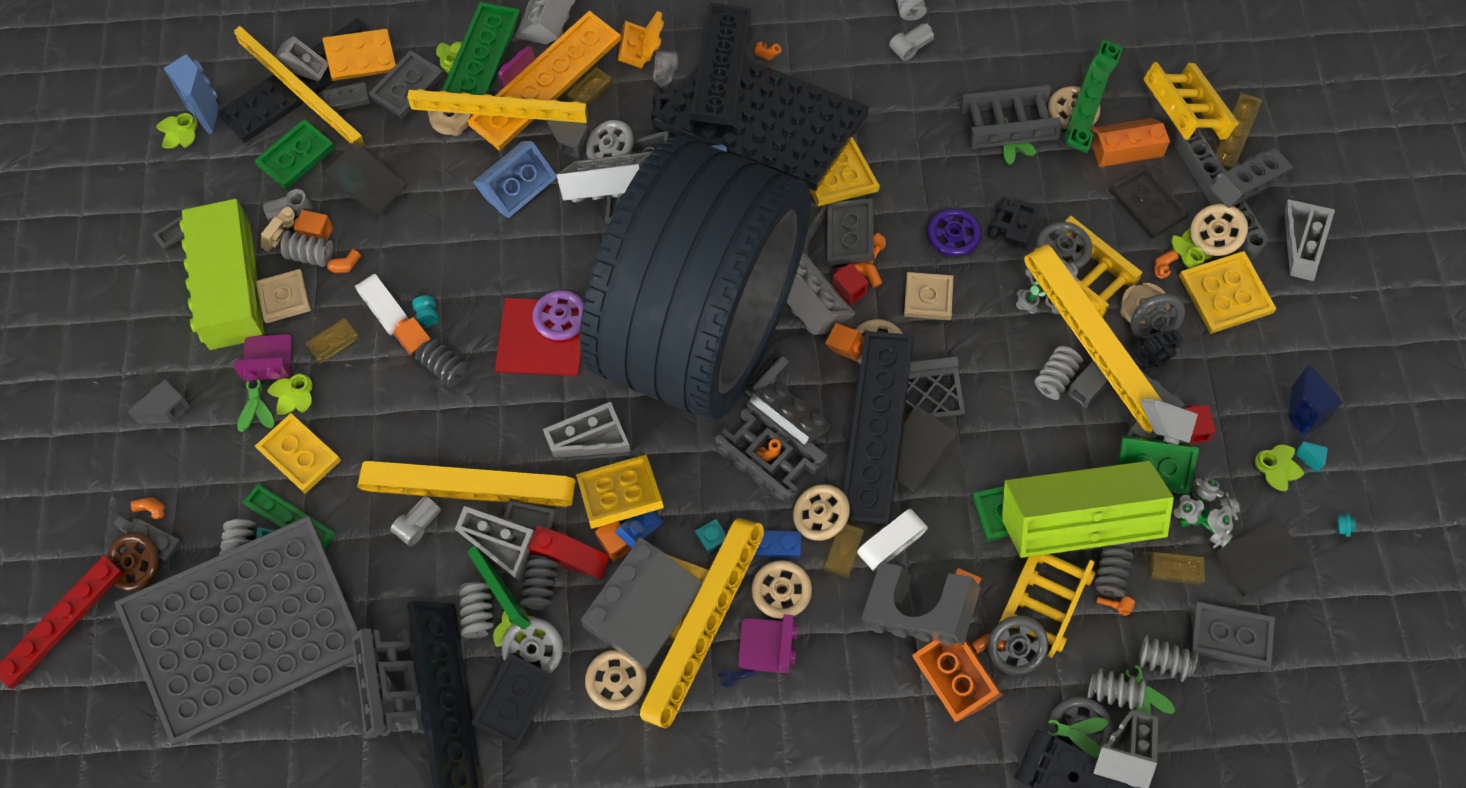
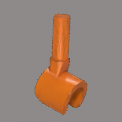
M880 233L874 235V260L877 254L886 246V239Z
M1126 596L1122 598L1120 603L1098 597L1096 603L1116 608L1120 614L1126 616L1132 612L1135 601Z

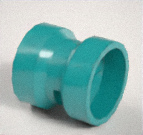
M420 296L412 301L413 311L416 312L415 320L421 327H430L439 322L438 312L435 310V299L432 296Z

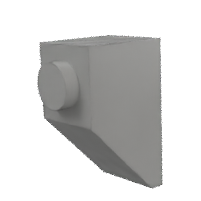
M294 36L283 42L274 56L293 74L316 81L321 79L328 67L325 59Z
M1142 398L1141 404L1155 434L1163 436V441L1174 445H1178L1179 442L1190 443L1198 414L1156 399Z

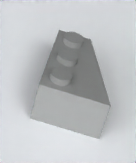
M611 402L543 429L554 458L630 452L629 443Z
M464 506L455 530L521 582L527 568L526 564L529 561L528 557L531 556L528 547L535 531Z
M1131 710L1120 724L1119 729L1111 735L1108 743L1102 746L1093 774L1124 782L1132 787L1149 788L1157 765L1158 717Z

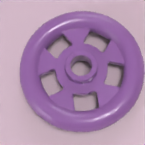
M557 290L544 295L536 303L533 310L534 326L540 334L552 340H566L580 333L584 300L576 293L567 290ZM565 299L568 300L567 305L558 304V300ZM547 305L552 307L549 310V314L543 312ZM578 308L579 315L572 316L571 309ZM558 312H564L561 316L556 315ZM548 320L554 324L551 329L545 326ZM570 322L572 327L563 331L561 326Z

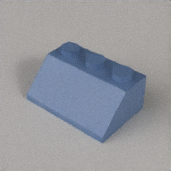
M185 54L163 69L186 108L210 135L213 133L218 115L217 112L220 108L216 101L218 96L213 88L209 86L211 83L205 74H201L204 70L196 59L192 61Z
M522 141L474 180L473 183L491 205L506 218H510L553 182L557 175L533 141Z

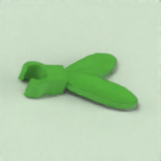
M1029 142L1003 145V157L1008 165L1013 164L1015 160V149L1028 156L1036 154L1035 148Z
M258 379L256 380L258 385L254 389H251L252 384L249 381L246 382L250 400L245 405L237 422V428L240 432H244L250 427L255 414L265 427L272 429L275 426L273 415L261 401L263 385Z
M1135 665L1133 667L1137 672L1135 683L1138 685L1143 676L1141 668ZM1129 670L1124 671V676L1127 680L1131 677ZM1146 686L1141 709L1142 713L1151 715L1150 704L1166 714H1173L1175 712V708L1170 700L1151 687ZM1137 704L1136 711L1140 712V706Z
M1099 717L1090 718L1071 726L1060 724L1056 720L1047 721L1048 724L1054 723L1057 726V731L1055 733H1050L1049 731L1045 733L1051 736L1069 737L1082 751L1095 758H1099L1101 747L1087 735L1103 730L1108 724L1106 719Z

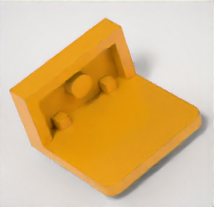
M657 11L646 28L625 21L621 33L618 53L619 61L642 68L646 61L649 62L651 60L654 50H658L661 44L659 33L664 24V21L661 20L662 12Z

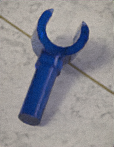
M721 670L718 676H730L727 682L720 683L723 687L729 688L736 680L754 676L755 671L747 670L731 673L729 670Z

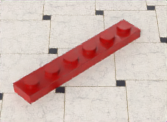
M104 555L0 662V680L8 688L14 689L118 581L124 572Z

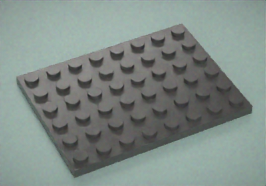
M310 516L114 602L171 745L178 744L349 665L355 660L352 638L359 629Z

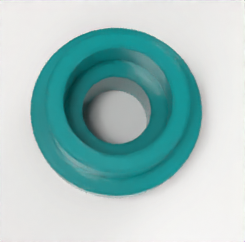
M1345 512V514H1339L1338 532L1341 535H1345V537H1350L1351 532H1356V518L1351 517L1350 512Z

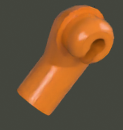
M762 41L756 43L754 53L756 56L770 61L781 53V47L778 44H773L770 48H767L766 43L762 45Z
M352 249L346 258L329 260L327 268L333 273H348L358 262L361 254Z
M1174 249L1155 259L1154 273L1158 278L1163 279L1170 275L1169 264L1179 258L1178 253Z
M868 262L853 264L863 276L868 277L872 288L883 284L875 265Z
M773 439L769 442L768 450L765 447H760L759 451H756L755 454L768 463L780 455L781 443L779 440Z
M149 497L131 501L133 512L148 510L151 512L153 519H160L165 516V506L156 498Z
M991 633L970 643L976 654L987 649ZM999 640L998 650H1005L1006 640Z

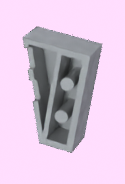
M1287 200L1284 221L1290 276L1314 281L1335 212L1334 209Z

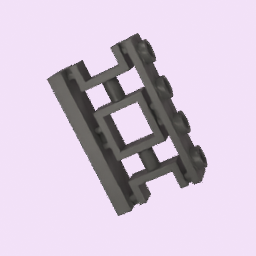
M749 401L747 408L741 411V418L747 423L734 436L726 429L721 432V435L718 434L715 437L716 450L723 457L728 456L734 461V465L740 471H747L753 476L752 479L760 487L765 486L769 489L774 499L789 505L792 502V498L798 494V488L792 482L804 469L815 476L818 470L821 471L826 466L827 455L811 442L804 445ZM757 421L767 428L759 437L751 432L757 425ZM743 438L751 444L745 451V455L735 448ZM777 439L781 443L783 453L769 465L755 453L767 440ZM793 450L803 457L796 467L787 461L793 454ZM779 468L788 473L782 481V485L772 478Z
M360 629L352 638L365 739L376 738L378 735L388 736L393 731L392 722L411 721L412 734L418 732L421 734L425 733L411 630L403 629L398 634L399 641L380 642L379 630L371 632V629ZM408 649L409 661H398L397 652ZM386 652L387 662H378L376 664L374 653ZM403 671L406 691L388 692L385 672ZM415 699L417 711L405 712L404 701ZM393 702L394 712L383 715L381 703Z

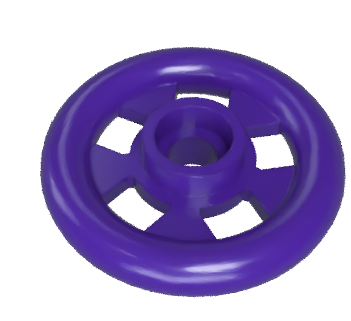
M949 208L938 212L932 217L927 227V236L931 245L938 252L947 256L959 257L967 255L977 248L981 241L982 229L979 221L971 213L962 209ZM953 218H961L963 219V223L953 221ZM941 221L946 223L943 230L937 227ZM966 229H972L973 236H966ZM944 236L948 242L943 244L938 238ZM963 241L965 244L962 247H956L954 243Z

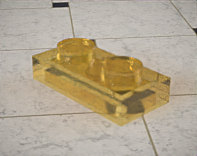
M595 67L567 93V99L571 102L585 103L586 107H588L613 84L612 78Z
M343 318L305 344L320 364L359 339L346 318Z
M847 524L835 536L825 565V571L849 578L864 534L863 529Z
M1153 552L1151 555V579L1202 585L1205 582L1204 557Z

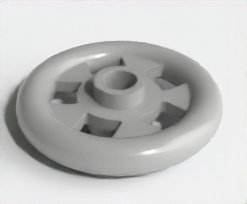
M609 120L598 125L591 132L586 143L588 159L603 158L605 154L612 156L630 154L634 145L632 129L628 124L620 120ZM617 129L622 131L619 137L614 134ZM605 131H607L608 134L604 135V136L600 139L599 136H600L602 133H604ZM620 143H625L622 151H619L621 147ZM599 145L601 151L595 153L594 148Z
M528 618L531 625L525 630L515 624L512 625L502 642L503 660L505 661L509 653L512 654L519 650L520 655L525 661L529 663L540 660V669L551 674L559 665L563 654V642L557 629L548 621L540 618ZM536 628L546 633L543 640L533 636ZM522 631L527 637L519 644L514 639ZM530 644H534L537 648L534 654L529 653L527 650ZM545 645H553L551 657L544 656Z

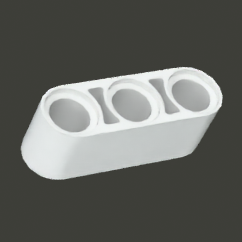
M376 274L355 285L362 299L390 336L394 334V330L397 329L395 325L404 318L408 319Z
M908 509L864 543L857 551V554L873 572H876L880 563L887 564L921 537L928 529V526L912 509Z

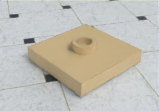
M301 269L255 281L265 323L311 311Z
M907 272L904 317L951 320L953 275Z

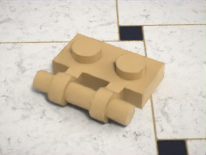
M290 207L282 209L278 216L274 217L261 233V248L267 252L272 247L276 249L280 245L284 229L288 230L293 227L294 211Z

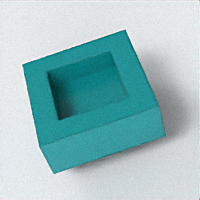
M717 519L695 531V535L707 554L720 548L727 536Z

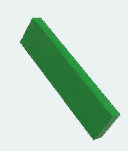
M257 484L242 502L246 507L279 528H283L308 516L260 484ZM311 518L325 550L336 534Z
M474 545L468 550L469 556L511 622L525 630L531 625L529 619L489 557Z

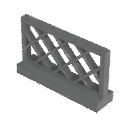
M958 357L911 362L909 380L914 381L913 383L908 382L907 394L913 389L923 397L916 406L906 399V405L913 409L908 416H912L915 412L930 419L965 415L958 372ZM953 375L954 385L950 390L939 383L943 376ZM926 378L933 384L926 393L915 386L919 379ZM935 386L946 393V396L940 403L929 396V393ZM950 396L957 401L958 410L949 411L942 404ZM925 399L936 406L932 413L926 414L918 408Z

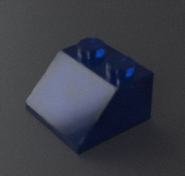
M1311 365L1304 369L1291 387L1288 418L1291 420L1293 427L1300 431L1303 436L1325 424L1343 403Z

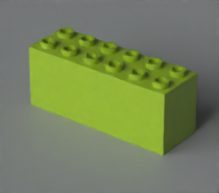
M237 199L182 210L183 219L180 220V227L185 239H182V247L187 256L184 259V266L189 275V278H186V285L191 294V298H188V305L193 313V318L190 319L192 331L197 332L201 343H205L209 350L245 343L247 337L265 336L263 315L255 282L258 281L251 222Z
M1151 461L1005 480L1002 521L1020 558L1166 538L1169 532L1174 497Z

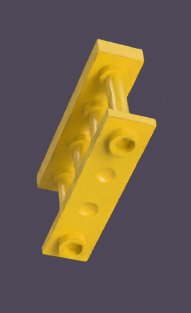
M1154 62L1143 79L1185 140L1190 139L1196 128H1212L1219 139H1228L1239 123L1195 63H1188L1182 74H1165L1158 62ZM1173 83H1180L1184 89H1176ZM1183 98H1191L1194 104H1187ZM1194 113H1201L1205 119H1197Z
M1070 216L1065 222L1081 227L1089 235L1093 248L1091 257L1099 263L1081 281L1078 279V285L1099 314L1104 317L1109 306L1106 301L1122 285H1127L1128 287L1137 285L1143 272L1074 217ZM1067 231L1065 234L1072 236L1074 239L1076 238V235ZM1078 246L1079 248H1081V250L1078 253H1082L1083 247ZM1107 270L1117 278L1098 296L1088 286Z
M1051 554L1028 557L999 623L1006 618L1018 616L1015 614L1018 606L1022 608L1026 606L1060 622L1061 625L1056 636L1046 632L1048 642L1052 645L1047 656L1052 658L1056 651H1062L1067 638L1063 637L1085 584L1090 586L1096 572L1092 571L1095 562L1090 560L1084 570ZM1044 562L1079 578L1080 581L1076 591L1038 575L1039 572L1034 570L1037 563L1043 564ZM1027 585H1038L1070 600L1071 602L1066 614L1029 597V594L1025 592ZM1019 626L1010 628V629H1012V630H1013L1014 628H1016V629L1019 630ZM1033 631L1028 633L1029 635L1037 638Z

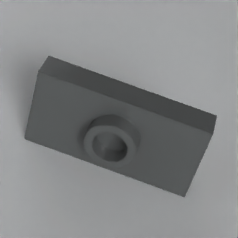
M365 82L322 91L324 102L334 111L370 103Z
M784 356L772 357L749 382L745 393L748 396H752L753 393L774 384L777 380V374L789 361Z

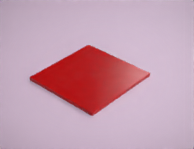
M505 298L495 372L578 376L581 358L580 333L566 340L546 338L538 332L533 323V310L539 300ZM558 301V304L567 305L568 301ZM547 305L543 312L549 314V310L552 307ZM578 308L571 309L572 316L579 315ZM558 312L556 315L561 316L564 312ZM548 320L545 326L551 329L554 324ZM569 322L561 327L564 331L571 328L572 325Z

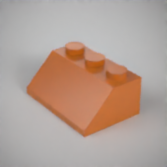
M1154 118L1092 127L1090 131L1094 133L1091 144L1099 167L1163 157L1170 143L1164 123Z
M966 639L964 645L953 644V646L941 644L938 640H934L912 655L955 722L984 709L1003 696V693Z

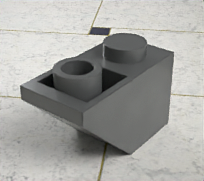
M546 120L548 130L559 153L580 159L589 137L588 126L578 122Z
M164 380L154 386L150 393L137 401L127 412L138 424L173 423L191 406Z

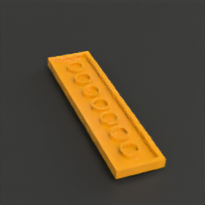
M588 11L495 96H512L521 99L535 98L547 101L556 100L621 40V35L591 11ZM474 114L467 122L472 129L501 151L534 119Z

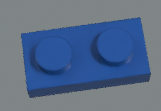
M648 512L629 518L615 533L627 545L633 548L640 537L644 540L647 539L664 521L655 512Z
M764 531L762 541L754 557L800 558L801 532Z

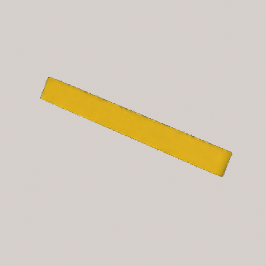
M1044 244L1026 255L1024 261L1027 268L1127 408L1146 432H1153L1141 402L1142 398L1162 401L1055 251L1048 244Z
M365 461L361 466L357 486L359 489L368 492L509 502V500L534 505L568 507L573 504L576 481L571 477Z
M737 518L731 525L642 704L640 716L643 721L662 728H668L673 723L764 535L762 524Z

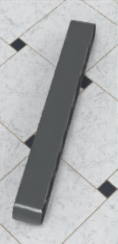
M1156 98L1153 105L1155 116L1158 121L1164 123L1168 137L1211 205L1224 204L1212 191L1211 187L1217 181L1215 177L1225 169L1199 128H1196L1190 139L1185 140ZM1244 200L1234 205L1244 214L1248 223L1247 237L1238 249L1240 252L1245 251L1249 259H1255L1261 254L1268 238ZM1226 213L1222 217V219L1231 222L1234 218ZM1231 228L1230 236L1236 237L1238 229Z

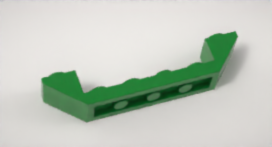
M1106 39L1101 41L1086 69L1063 135L1067 145L1084 153L1088 152L1094 135L1090 131L1109 75L1117 66L1123 47Z

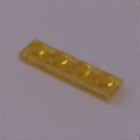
M1244 93L1240 94L1232 113L1239 123L1228 139H1221L1215 153L1223 168L1227 171L1236 165L1262 103L1261 99Z

